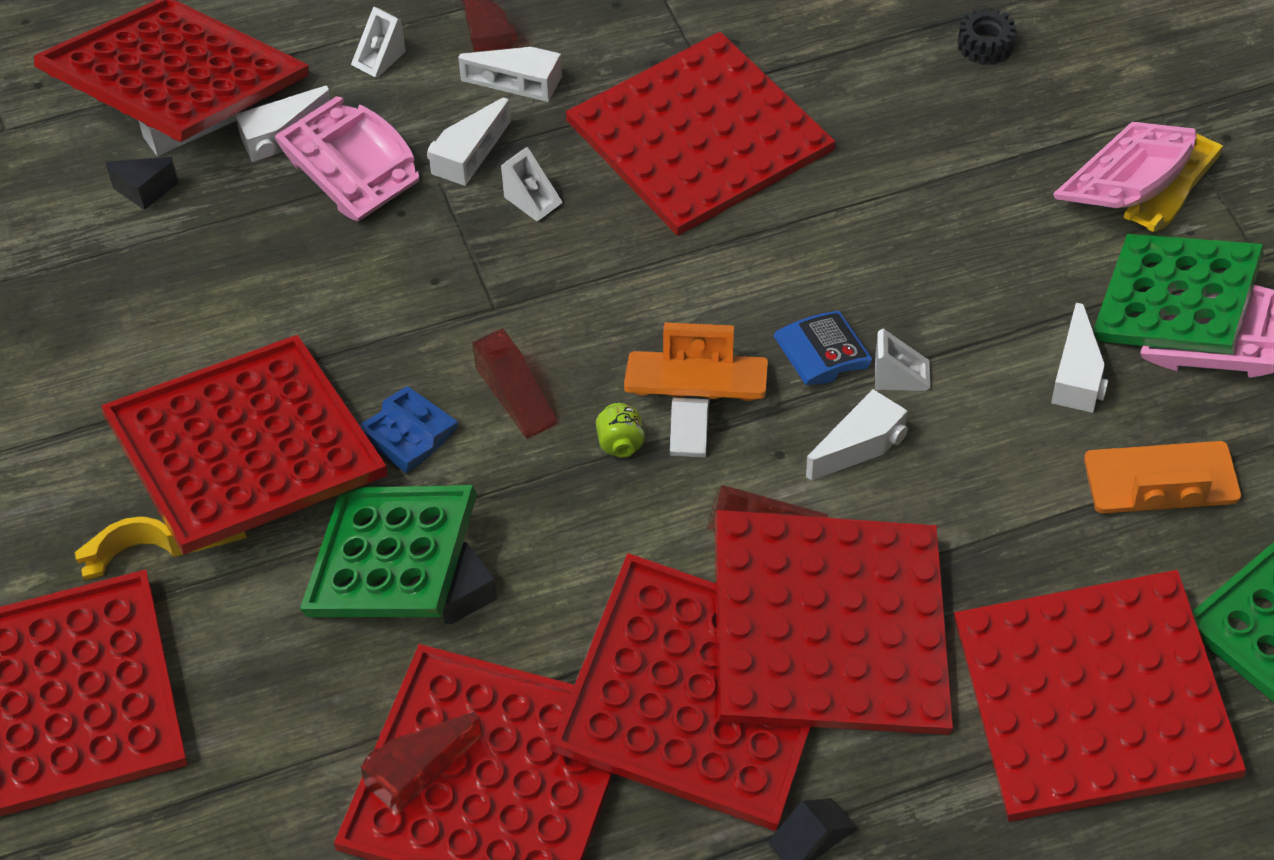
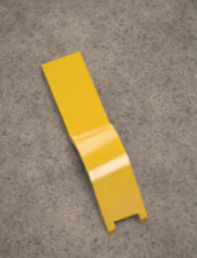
M1197 134L1196 139H1194V149L1178 177L1160 194L1144 202L1141 206L1139 204L1130 206L1125 211L1123 218L1141 224L1152 232L1166 228L1180 211L1192 188L1219 158L1223 145Z
M143 516L125 518L109 525L75 552L77 563L85 562L86 564L81 569L84 581L104 576L106 566L112 558L130 546L155 544L166 549L173 557L183 554L166 524ZM244 531L193 552L247 538Z

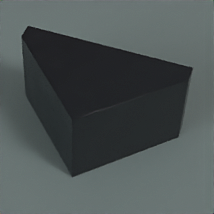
M172 156L109 161L106 164L113 189L144 210L178 184V176Z
M463 542L443 609L444 623L453 624L497 600L494 578L467 542Z
M832 798L801 801L769 840V846L781 860H815L854 833L857 827Z

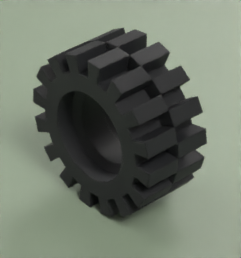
M984 7L983 12H980L979 8L973 9V15L970 12L966 13L965 18L961 19L957 43L958 50H962L961 55L964 58L969 55V61L973 63L976 59H979L980 65H984L985 61H989L990 65H994L996 59L1000 63L1005 61V56L1009 58L1014 49L1016 25H1014L1015 21L1013 18L1008 19L1009 14L1006 12L999 15L1000 10L996 8L994 12H989V7ZM987 34L994 36V38H984L979 35Z

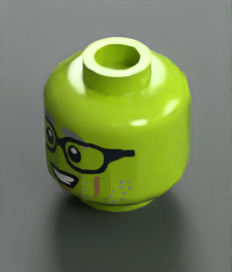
M614 403L608 405L596 419L599 445L605 453L617 457H628L636 452L644 443L645 436L641 415L635 408L624 403Z

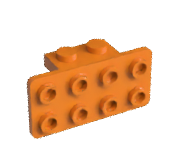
M664 322L663 352L633 351L629 353L624 391L639 396L664 394L677 398L704 396L708 399L726 397L739 398L744 401L763 399L766 396L768 360L763 357L733 356L734 326Z
M1223 441L1089 450L1084 455V464L1094 508L1101 514L1237 504L1241 498L1229 448Z

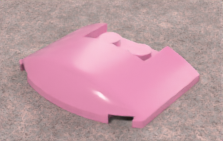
M336 96L275 135V139L296 169L300 167L337 204L338 211L359 222L419 182L418 171L415 172L414 156L401 135L386 120L360 104L358 109L342 105L344 98Z
M1131 122L1053 193L1054 198L1112 208H1125L1144 203L1165 190L1184 169L1194 149V139L1197 137L1196 130L1194 128Z
M1254 285L1233 355L1142 346L1141 358L1174 371H1178L1179 366L1248 371V378L1274 373V290ZM1210 293L1205 297L1216 298L1219 293ZM1177 315L1165 316L1163 320H1173ZM1203 318L1198 320L1197 322L1201 324H1206L1212 319Z

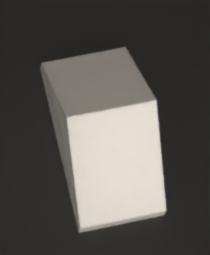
M373 7L351 65L379 78L406 52L401 19L377 7Z
M528 147L501 165L504 197L534 220L542 219L563 203Z
M885 329L879 330L875 356V390H928L930 388L929 360Z
M704 396L673 398L670 456L706 458L710 399Z

